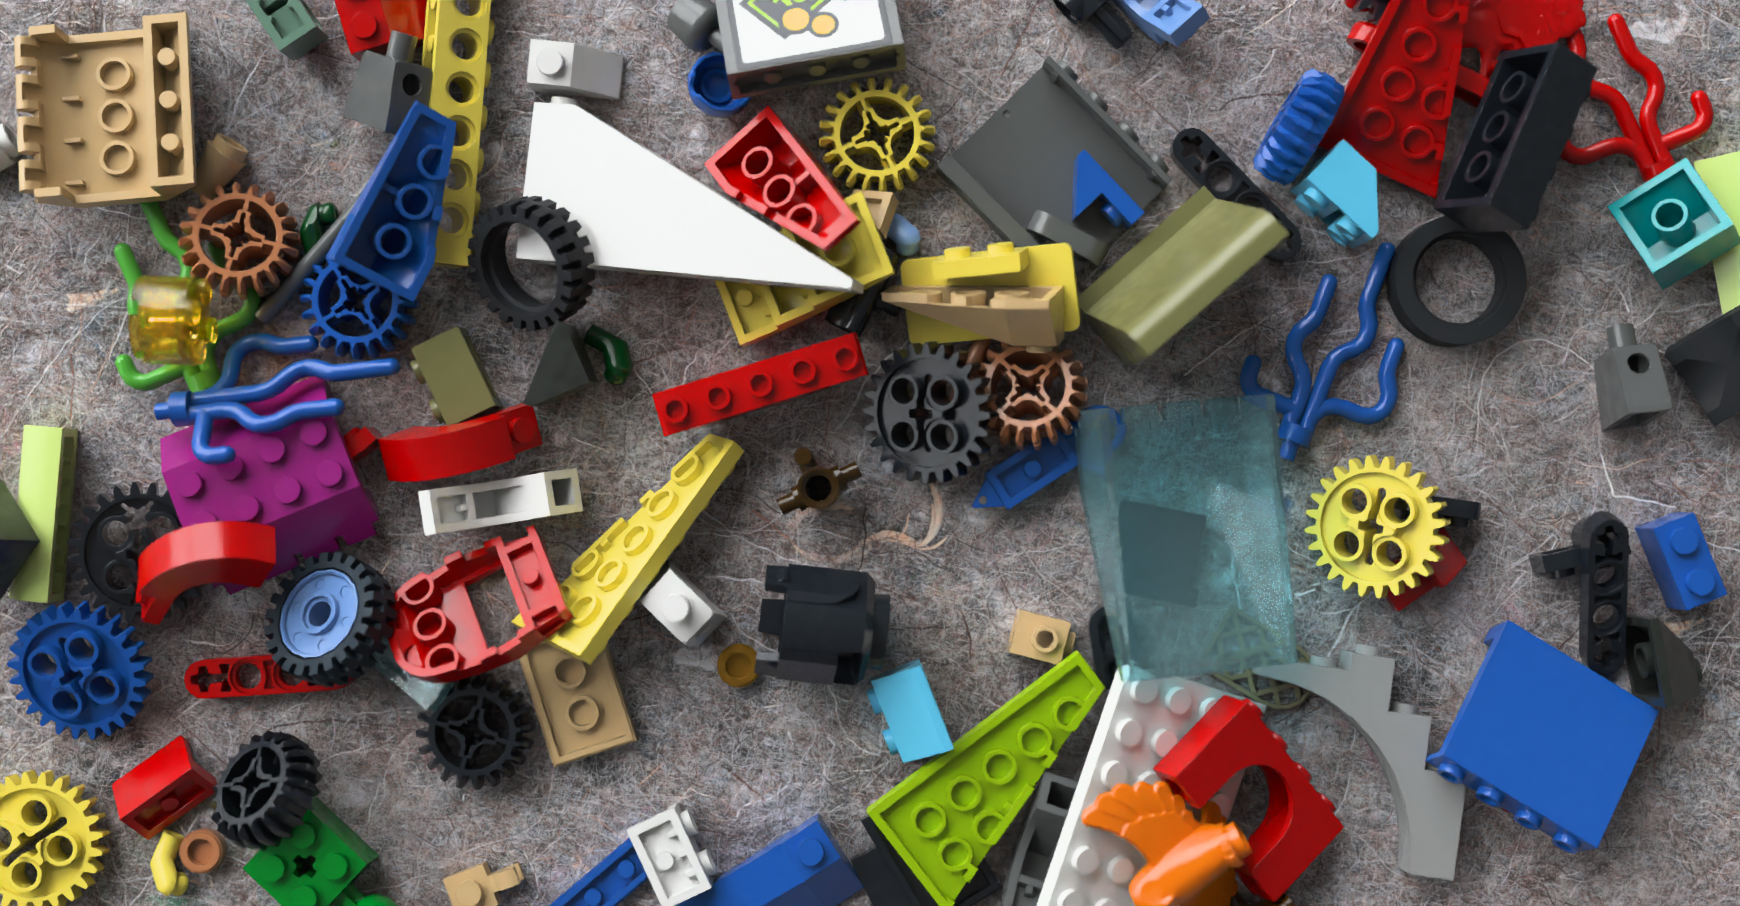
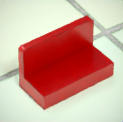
M180 735L115 781L112 789L120 820L149 840L215 793L212 787L217 784V781L213 775L193 760L188 740Z

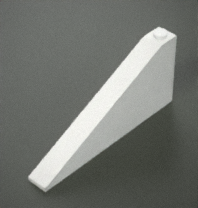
M553 96L550 103L534 102L523 197L541 196L542 201L551 199L557 202L556 209L564 207L570 212L567 222L577 219L582 226L577 232L578 237L587 235L590 245L584 247L585 253L593 252L595 262L588 265L587 268L863 294L864 285L598 117L578 107L577 100ZM520 223L516 258L532 264L556 266V261L547 243L535 230Z

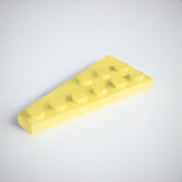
M711 433L700 441L672 468L671 480L663 488L655 493L650 489L639 499V502L643 505L642 508L628 521L622 517L618 519L572 563V574L560 586L574 618L570 619L567 624L543 642L591 665L597 655L604 651L608 640L623 619L632 612L634 604L649 583L658 576L660 568L672 551L681 544L685 533L698 515L707 508L711 497L721 483L733 472L735 464L745 451L735 441ZM521 614L511 621L519 629L525 626Z

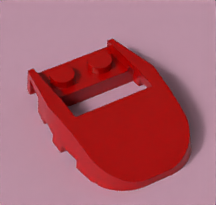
M534 525L526 527L528 536L505 543L503 538L499 536L483 542L485 547L463 555L460 550L443 558L445 565L429 575L423 572L419 573L405 582L394 593L396 603L390 607L397 611L396 620L387 622L389 626L394 628L392 637L387 638L393 656L403 670L418 679L431 683H449L475 676L520 659L567 624L570 619L574 618L545 548V541ZM504 568L525 626L516 631L518 636L498 648L495 646L489 648L467 586Z

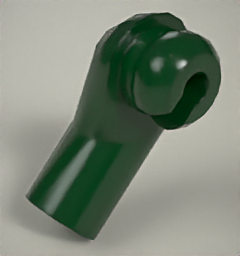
M592 324L583 342L603 353L607 368L604 371V377L607 382L612 385L624 384L633 370L628 344L621 338Z

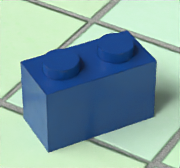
M1673 512L1635 528L1667 608L1687 611L1727 595L1694 512Z

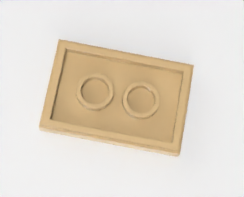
M541 642L519 659L554 767L638 740L608 644L604 651L597 655L591 665L545 642Z

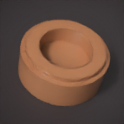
M200 828L189 833L182 840L179 848V856L183 865L188 870L200 874L210 872L220 866L227 854V844L224 837L212 828Z

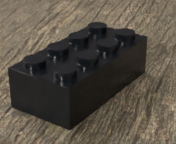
M1559 42L1502 52L1434 209L1473 233L1529 230L1531 223L1539 213V204L1548 183L1556 174L1557 163L1564 146L1574 132V123L1579 111L1590 95L1591 84L1598 68Z

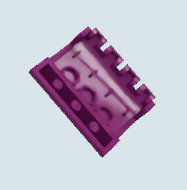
M312 376L291 385L283 393L272 399L246 403L244 405L257 415L268 416L289 405L333 399L334 397L328 381ZM335 416L298 421L281 431L273 433L252 432L233 419L215 420L210 447H232L236 452V457L233 462L228 464L209 465L195 457L191 444L194 425L160 439L161 472L182 528L216 521H241L275 527L276 564L266 580L300 565L296 555L300 552L305 559L311 556L318 559L320 553H333L340 550L341 547L337 537L341 535L347 545L350 546L377 534L374 522L378 521L381 515L372 493L363 488ZM212 583L214 588L223 585L229 595L250 587L233 583Z

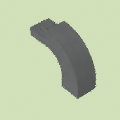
M1047 771L1044 772L1027 809L1011 856L1001 893L1003 895L1001 906H1037L1079 782Z

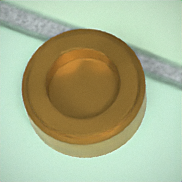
M735 643L725 648L717 661V670L720 678L732 687H745L753 683L759 675L754 674L757 651L744 643Z

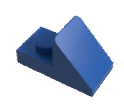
M1084 149L1074 161L1072 222L1098 199L1103 204L1099 208L1103 216L1115 227L1122 224L1128 230L1145 212Z

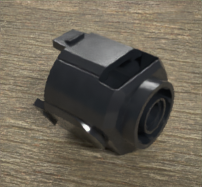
M789 563L788 566L767 565L764 591L784 594V599H762L758 632L779 636L778 653L757 651L754 674L772 676L781 680L833 685V683L856 685L864 679L866 669L882 670L889 628L890 595L875 593V581L868 572Z

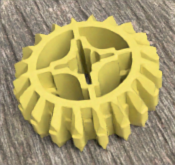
M873 77L867 79L868 91L865 92L861 91L860 85L857 82H853L850 86L854 97L850 99L844 92L839 91L836 94V99L842 108L840 109L830 104L825 108V112L835 120L820 121V130L832 135L820 138L819 146L834 149L823 156V161L825 164L839 161V164L832 171L835 179L841 177L846 172L850 173L845 183L848 189H852L857 180L860 179L863 180L862 190H871V183H879L878 191L887 192L886 182L892 181L894 188L900 192L904 189L900 176L904 174L908 180L914 183L918 180V175L912 168L913 164L922 169H927L929 161L919 153L934 152L935 145L929 141L922 140V138L935 135L936 132L934 126H921V123L931 118V112L929 109L915 112V109L922 103V98L920 95H916L908 102L904 100L909 90V87L905 84H902L897 94L891 92L892 79L889 78L885 79L883 90H876V81ZM883 104L890 106L902 113L904 118L882 119L877 116L870 105ZM858 110L863 128L859 134L851 137L850 142L842 145L841 132L850 115ZM869 119L879 133H889V136H884L885 154L881 146H878L874 140L865 141V137L870 138ZM912 129V147L908 155L900 163L896 164L891 145L897 138L903 135V132ZM865 153L872 154L877 157L884 170L863 168L854 163L849 157L854 154L856 156Z

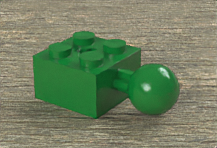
M317 796L311 802L314 810L306 812L303 817L305 825H296L292 838L283 837L278 847L268 846L265 851L259 850L242 868L282 906H332L333 904L336 906H398L391 898L384 895L370 894L365 896L353 884L379 855ZM309 855L314 856L316 859L313 869L306 863L305 858Z

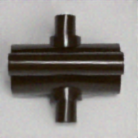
M800 447L794 452V460L798 463L802 476L798 484L790 488L791 493L776 501L783 515L800 508L801 512L808 507L813 509L827 508L837 501L841 491L849 489L847 484L863 476L855 461L840 469L838 465L830 469L818 466L813 453L809 449ZM819 475L828 478L832 486L831 494L823 501L814 500L808 493L810 480Z

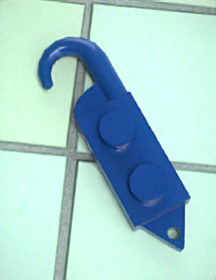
M1093 405L1083 409V419L1081 422L1068 420L1073 428V432L1070 435H1066L1060 430L1056 431L1059 441L1056 445H1052L1048 437L1042 438V448L1039 451L1034 449L1032 442L1025 446L1023 450H1019L983 474L985 480L972 503V508L1005 507L1006 510H1009L1079 465L1086 454L1085 440L1081 431L1097 421L1104 420L1112 425L1114 437L1107 446V450L1114 452L1121 446L1125 438L1126 427L1123 418L1115 409L1107 405ZM981 496L986 497L987 501L985 504H980L979 498Z

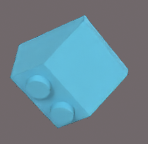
M919 658L871 677L873 688L866 690L875 715L884 713L889 728L883 730L882 733L891 755L899 753L903 763L954 749Z

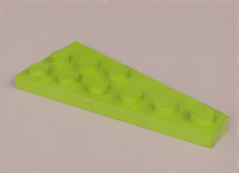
M1077 650L952 743L954 749L936 755L866 808L868 815L939 906H953L955 904V898L965 884L971 881L978 871L979 864L990 848L997 844L1034 791V785L1046 768L1049 769L1058 756L1057 752L1071 732L1076 731L1106 688Z

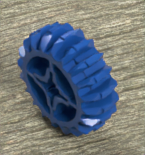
M1313 68L1306 71L1289 93L1261 141L1253 159L1254 169L1261 172L1262 176L1270 181H1276L1284 186L1294 181L1297 175L1301 173L1305 164L1308 163L1314 151H1316L1317 146L1338 112V108L1345 95L1344 86L1325 72L1321 73Z
M327 258L326 261L329 264L327 267L312 264L313 270L319 276L317 280L312 278L303 280V283L313 288L312 295H301L300 301L312 304L311 309L305 310L302 313V318L307 321L317 320L308 331L312 336H319L324 333L320 346L329 349L336 344L335 355L345 357L351 349V355L354 360H362L366 349L369 356L376 359L380 357V343L387 351L393 352L396 349L395 343L391 338L393 335L401 340H406L409 337L407 332L401 329L403 322L409 325H416L417 319L407 315L408 308H420L419 301L414 300L412 302L392 292V308L384 322L380 314V305L389 296V290L373 282L361 285L356 278L351 276L350 270ZM337 283L340 289V298L330 308L332 311L330 313L329 296L334 284ZM354 289L360 294L368 295L363 300L366 313L353 307L358 302ZM359 318L364 325L369 326L372 333L352 337L344 334L336 325L342 321L349 322Z

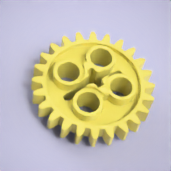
M1376 455L1366 456L1365 466L1359 458L1350 459L1349 471L1343 466L1333 468L1337 481L1329 477L1320 480L1326 493L1316 492L1311 494V498L1319 504V507L1306 510L1305 513L1309 517L1316 519V525L1305 528L1306 533L1317 535V541L1310 544L1308 549L1322 551L1323 555L1315 564L1317 566L1326 564L1332 566L1327 577L1329 580L1343 576V590L1352 589L1358 583V593L1361 597L1369 595L1372 587L1377 598L1386 597L1389 587L1396 596L1405 593L1404 582L1411 588L1421 585L1417 572L1426 577L1433 575L1434 571L1429 565L1428 560L1435 562L1443 560L1444 556L1435 549V546L1449 543L1450 539L1438 532L1440 527L1451 523L1448 519L1438 518L1437 512L1445 508L1447 504L1446 502L1433 503L1431 497L1438 491L1439 487L1437 485L1426 488L1422 486L1427 475L1425 472H1418L1411 477V462H1402L1395 469L1394 456L1384 457L1381 465ZM1384 488L1386 490V497L1381 503L1380 489ZM1356 489L1362 490L1367 498L1366 508L1362 512L1358 511L1352 503V495ZM1399 497L1404 499L1410 507V515L1406 521L1400 520L1394 512V505ZM1376 519L1377 524L1383 526L1382 533L1377 534V529L1370 527L1371 520ZM1348 532L1353 533L1358 538L1359 549L1356 554L1350 553L1344 545V538ZM1390 541L1397 543L1401 548L1402 558L1398 564L1391 562L1387 557L1386 547ZM1371 550L1373 564L1367 562V557Z
M35 770L23 772L22 778L16 773L5 777V785L0 782V829L1 827L6 828L12 838L10 847L6 846L0 839V894L3 895L1 906H12L16 901H18V906H33V904L34 906H50V904L51 906H65L66 898L74 901L82 896L80 887L87 889L95 884L93 877L89 873H98L104 869L105 866L95 858L109 852V848L98 844V839L109 835L110 830L97 829L96 823L102 820L106 814H92L90 809L98 799L96 797L87 800L81 798L85 789L84 784L69 789V775L61 776L54 782L53 770L41 772L39 778ZM36 801L42 802L47 809L45 821L40 820L36 816L34 808ZM62 817L67 819L66 825L38 842L35 849L20 855L10 866L5 864V859L31 843L36 838V834L50 829ZM62 836L67 837L73 845L71 856L66 855L60 848ZM26 862L31 863L36 868V882L26 876Z

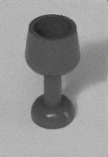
M678 0L668 16L667 24L671 31L694 52H703L714 46L723 53L716 4L709 0Z

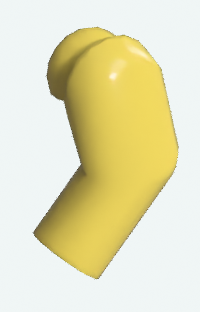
M168 829L163 830L150 861V868L156 888L160 893L165 896L170 894L181 896L188 888L189 879L185 873L177 872L174 861L179 852L180 844L185 837L176 831Z

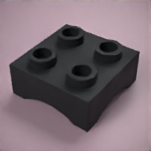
M1739 305L1670 345L1665 352V356L1688 384L1713 426L1720 424L1740 411Z

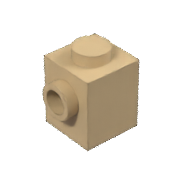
M1017 608L1006 650L1009 653L1057 665L1062 661L1063 656L1068 657L1072 653L1076 632L1069 631L1071 622Z

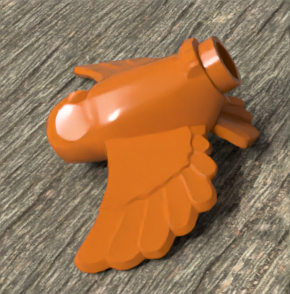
M1139 781L1133 786L1122 783L1116 784L1112 791L1100 794L1095 799L1094 804L1084 810L1081 818L1084 825L1110 832L1129 842L1148 862L1128 885L1130 896L1135 906H1230L1231 897L1235 896L1238 890V883L1234 880L1236 874L1231 867H1241L1244 864L1243 858L1252 854V849L1238 824L1233 821L1227 825V819L1221 814L1218 804L1208 801L1202 807L1200 822H1198L1193 817L1192 811L1186 809L1184 798L1180 795H1173L1170 786L1166 782H1157L1151 785L1144 781Z

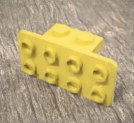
M1000 242L987 245V251L971 252L970 246L945 249L944 255L907 259L900 266L902 285L1064 286V332L1074 331L1081 324L1073 248L1068 243L1014 248L1013 242ZM905 309L911 343H921L923 345L924 342L937 341L940 344L992 339Z

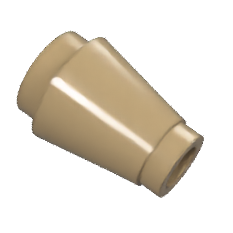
M217 133L214 140H208L196 170L197 185L191 189L196 194H206L213 200L216 197L215 187L219 185L224 188L247 164L244 159L248 154V150L232 138Z

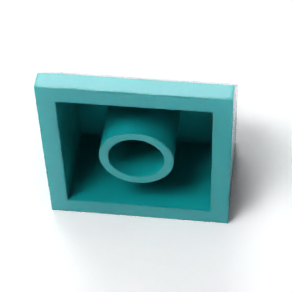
M1687 158L1682 159L1607 206L1662 290L1740 244V237L1734 223Z

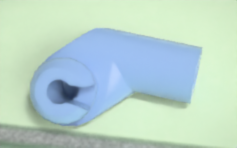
M895 213L887 236L896 243L897 252L900 255L912 256L919 250L920 233L901 214Z

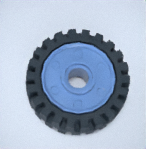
M325 552L320 553L319 559L314 556L305 559L306 568L300 565L295 566L291 570L294 576L293 580L284 577L280 582L279 586L284 591L282 595L273 593L270 602L277 606L276 609H267L265 619L273 624L264 627V636L271 639L266 643L267 649L274 654L272 659L282 669L312 684L333 687L334 684L341 686L349 683L348 677L358 679L364 675L361 666L371 669L377 661L372 655L375 651L383 655L387 645L383 644L381 640L383 637H392L394 628L389 626L387 622L396 620L397 611L390 607L396 603L395 595L389 591L392 587L380 572L350 555L348 556L341 552H335L334 554Z

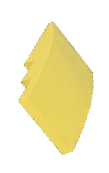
M862 191L844 198L861 223L828 253L781 226L782 230L779 231L780 233L864 285L863 290L895 274ZM715 280L738 342L742 347H747L781 332L858 294Z

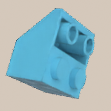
M1343 139L1325 152L1290 191L1297 197L1294 200L1295 204L1306 215L1312 218L1317 215L1329 226L1326 232L1336 243L1343 247L1349 245L1354 249L1372 240L1379 233L1376 169Z

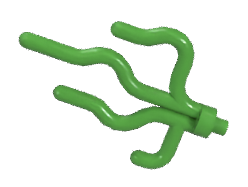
M159 202L140 203L156 240L165 251L177 258L180 263L181 273L174 288L172 303L176 318L186 340L177 330L168 325L158 323L148 316L146 312L147 287L144 276L131 247L126 243H118L114 248V255L129 288L127 309L130 320L142 334L167 344L172 350L176 361L150 373L142 374L136 369L132 358L129 355L122 354L116 358V368L124 382L135 390H153L183 376L190 391L198 392L208 389L221 377L214 356L216 346L220 340L244 329L255 320V312L261 306V297L257 295L254 287L248 288V297L244 300L240 311L217 321L207 328L203 334L190 304L191 294L197 283L190 275L193 266H185L181 259V256L187 251L180 249L178 245L179 238L171 231ZM210 241L208 248L215 265L224 269L226 265L224 258L225 250L215 247L214 243Z

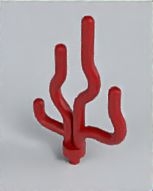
M1615 13L1607 19L1610 33L1627 66L1644 78L1648 88L1640 109L1639 125L1623 94L1612 86L1593 79L1591 92L1588 97L1600 100L1610 107L1623 137L1604 139L1584 148L1575 147L1568 140L1560 158L1571 164L1586 165L1610 155H1626L1637 165L1642 180L1645 183L1676 164L1670 153L1671 150L1695 141L1708 132L1713 123L1714 111L1706 92L1702 90L1694 91L1690 96V103L1696 115L1694 122L1662 135L1657 123V114L1663 102L1666 88L1663 73L1655 62L1640 52L1624 17L1621 14ZM1579 28L1572 36L1565 38L1571 51L1586 60L1587 46L1581 28Z

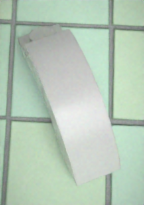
M577 468L418 492L425 536L583 511Z

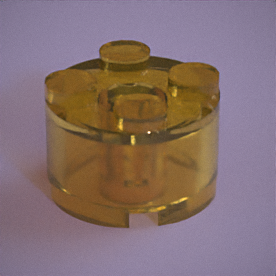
M140 276L135 282L131 295V300H139L138 315L129 314L128 324L130 344L136 359H143L141 363L203 365L206 359L207 344L215 343L218 335L217 319L210 317L209 304L212 300V286L209 280L186 276Z

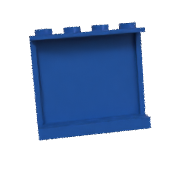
M1507 620L1489 629L1483 643L1490 648L1440 751L1428 755L1426 762L1438 768L1437 773L1443 779L1454 784H1464L1476 791L1475 796L1481 802L1492 807H1502L1514 814L1513 819L1519 825L1534 831L1540 830L1552 837L1551 842L1557 848L1572 854L1597 849L1659 710L1510 620Z

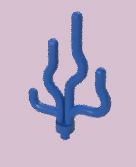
M1383 242L1378 247L1361 292L1358 304L1360 320L1358 335L1353 340L1337 346L1326 355L1320 365L1312 389L1310 369L1303 357L1302 346L1305 338L1320 327L1327 314L1338 283L1337 278L1333 274H1325L1322 277L1309 312L1293 325L1286 338L1285 356L1295 381L1290 398L1259 386L1257 375L1262 361L1259 356L1254 354L1246 357L1239 379L1242 391L1254 403L1284 414L1275 436L1276 439L1282 441L1277 457L1294 462L1298 449H1308L1317 424L1326 416L1337 415L1356 423L1370 425L1379 423L1387 418L1396 406L1398 397L1396 371L1405 348V344L1400 338H1392L1388 342L1378 372L1380 398L1376 405L1367 408L1348 400L1338 398L1327 399L1340 365L1364 353L1376 338L1378 329L1376 303L1395 254V247L1391 242Z
M253 333L235 341L228 349L224 358L221 377L213 386L198 392L190 390L172 392L169 395L168 402L155 404L154 413L158 421L171 419L175 427L194 425L191 442L192 452L199 461L209 465L228 464L233 462L236 457V452L232 447H210L215 420L233 419L252 432L273 433L281 431L298 421L338 416L345 410V403L338 398L289 405L268 416L257 415L250 408L242 404L272 399L283 393L294 382L309 376L329 382H342L395 375L400 371L401 365L395 358L345 364H331L319 359H305L285 367L267 382L236 387L240 377L242 361L247 354L253 351L265 350L277 355L311 353L319 347L318 339L311 335L281 338L269 333Z

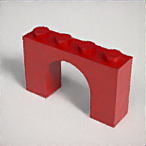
M1223 695L1159 761L1153 770L1163 782L1170 786L1173 795H1180L1184 798L1186 804L1201 809L1236 772L1251 765H1257L1261 769L1269 788L1268 809L1261 825L1247 839L1252 849V854L1243 858L1244 864L1241 867L1231 868L1234 869L1250 892L1275 903L1340 833L1344 826L1334 815L1336 811L1334 804L1326 796L1317 792L1311 785L1312 776L1301 764L1293 761L1287 754V743L1262 721L1264 714L1260 708L1247 698L1240 700Z

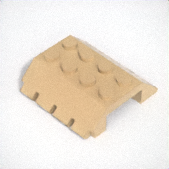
M186 12L142 16L143 29L68 36L55 24L28 26L29 36L14 37L15 69L31 71V74H18L15 76L16 109L18 112L32 113V117L23 116L17 118L18 154L34 156V160L23 159L18 161L20 193L34 194L35 203L90 208L167 201L197 185L189 15Z

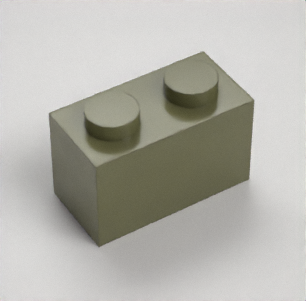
M456 326L411 348L415 357L414 360L410 361L412 370L421 385L428 384L434 397L429 400V405L440 424L445 422L446 425L470 421L503 407L465 328Z

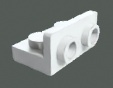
M675 803L669 806L667 810L626 830L661 906H675L712 888L714 882L712 875L717 873V869L707 849L700 851L693 836L699 833L698 827L689 809L682 812L680 805Z

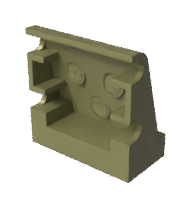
M1204 185L1078 295L1080 315L1126 367H1129L1154 353L1289 233L1267 211L1216 199Z

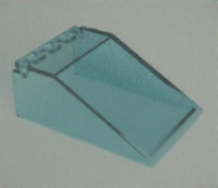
M1274 394L1237 396L1238 401L1235 396L1205 399L1203 417H1201V408L1198 400L1163 403V420L1160 421L1156 404L1121 407V424H1117L1114 408L1080 411L1079 428H1074L1080 495L1121 682L1298 663Z

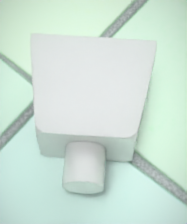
M667 560L660 568L658 576L649 583L639 597L641 604L684 645L698 648L727 618V615L670 560Z

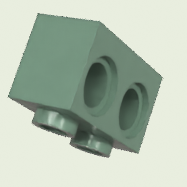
M246 0L279 51L292 61L297 60L329 38L304 0Z

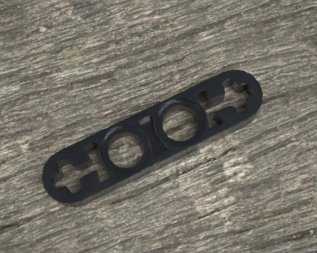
M1187 128L1179 132L1171 142L1169 150L1175 165L1199 189L1205 185L1216 199L1238 204L1245 199L1257 201L1261 209L1270 213L1289 233L1288 236L1290 237L1286 242L1289 248L1288 252L1283 248L1278 251L1271 249L1264 257L1270 261L1283 262L1295 256L1302 243L1301 233L1297 227L1206 133L1196 128ZM1182 139L1188 143L1194 139L1198 141L1200 146L1196 151L1204 161L1210 154L1216 159L1208 164L1200 175L1195 169L1202 163L1193 155L1185 158L1180 153L1184 148V145L1181 143ZM1222 168L1230 173L1232 184L1227 191H1216L1209 184V174L1213 169Z
M1605 511L1594 513L1588 517L1581 531L1579 655L1583 662L1599 675H1609L1620 669L1626 656L1629 532L1628 528L1618 517ZM1609 526L1613 530V532H1609L1605 535L1604 545V543L1597 538V536L1604 534L1605 527ZM1605 547H1606L1611 553L1605 552ZM1605 565L1614 566L1613 576L1607 582H1594V575L1600 567ZM1604 605L1613 606V613L1608 620L1601 623L1593 622V615L1599 607ZM1604 643L1610 651L1603 652L1602 659L1597 660L1595 655L1602 653V645Z

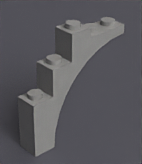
M1356 643L1355 651L1341 649L1339 667L1337 666V658L1311 655L1310 663L1295 661L1294 652L1268 649L1267 657L1254 655L1253 673L1289 682L1314 693L1339 711L1364 737L1383 768L1394 798L1399 829L1398 867L1410 875L1454 881L1466 785L1454 784L1443 779L1437 773L1438 768L1428 762L1425 766L1432 717L1418 713V705L1392 701L1391 709H1389L1396 659L1382 655L1383 647Z

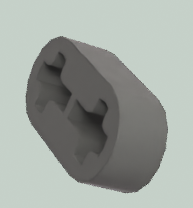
M1041 210L1034 212L1026 227L1027 232L1047 244H1070L1073 248L1075 259L1095 268H1099L1109 249L1108 246L1098 239Z

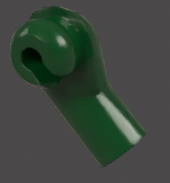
M317 202L309 207L300 227V237L305 255L323 236L325 227L332 226L339 218L335 204L329 202L321 205L320 202Z

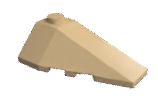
M891 285L882 291V301L1013 346H1026V352L1029 353L1053 351L1052 346H1058L1065 338L1064 286Z

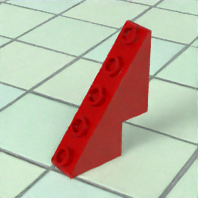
M853 332L652 394V398L664 437L720 424L757 410L786 404L869 375L857 333Z

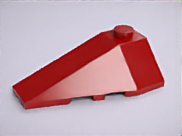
M769 105L704 163L726 194L827 253L861 223L810 149L795 130Z

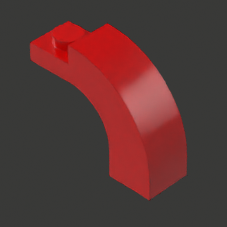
M524 403L466 422L438 427L413 426L377 439L388 480L398 482L440 479L485 469L516 459L515 454L543 444L534 408Z
M241 521L206 522L177 529L155 540L142 552L138 561L136 603L142 604L141 622L159 625L175 598L183 591L197 585L223 582L260 588L276 564L275 527Z

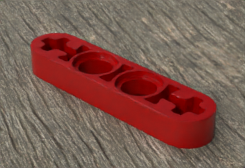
M274 654L216 657L196 661L186 670L184 683L191 695L196 698L210 699L330 691L347 687L355 679L348 677L349 683L341 686L334 684L333 687L315 685L304 680L297 685H292L283 678V669L272 659ZM246 663L256 665L261 673V680L254 688L243 685L239 678L240 669ZM205 667H207L209 674L228 672V681L211 683L207 690L206 684L198 682L197 676L204 673ZM228 683L230 685L231 690L227 689Z

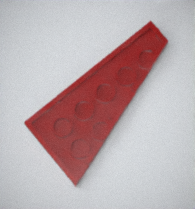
M1390 0L1344 88L1345 95L1338 108V112L1318 146L1329 150L1344 139L1376 169V172L1436 199L1470 0Z

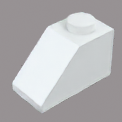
M531 39L527 84L534 92L620 100L624 57L576 43Z

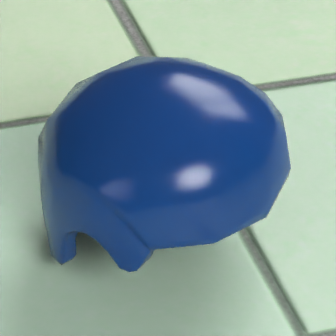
M711 52L699 58L688 74L687 86L693 104L707 116L718 118L730 117L740 113L752 98L751 96L732 99L724 53Z

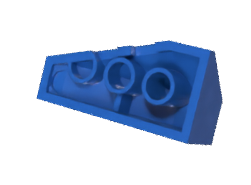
M419 101L414 102L346 218L326 256L328 260L414 302L435 261L436 238L439 221H441L442 201L446 177L449 174L456 122Z
M817 813L716 878L711 889L675 906H837L864 887L854 867L820 814Z

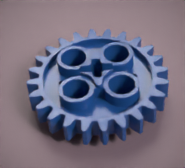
M70 600L65 601L58 608L52 604L44 609L41 614L38 612L26 621L27 624L16 633L19 639L9 647V650L16 654V656L7 662V666L19 671L9 679V682L15 685H22L23 690L16 696V699H29L32 704L28 707L26 713L29 715L39 710L43 714L40 720L42 727L51 720L56 722L55 729L58 735L70 727L73 739H78L85 731H87L91 740L96 739L103 731L110 736L119 727L124 728L144 708L142 702L151 694V690L145 686L154 678V674L142 669L152 661V658L139 656L138 653L146 644L145 641L132 642L130 636L136 628L131 626L122 630L119 627L122 618L120 614H117L111 620L105 618L106 606L104 605L91 613L88 601H83L75 609ZM84 638L90 641L94 649L90 648L85 643ZM47 654L54 658L56 664L48 658ZM105 677L110 679L115 687L108 684V682L105 680ZM68 692L73 694L77 701L72 699Z

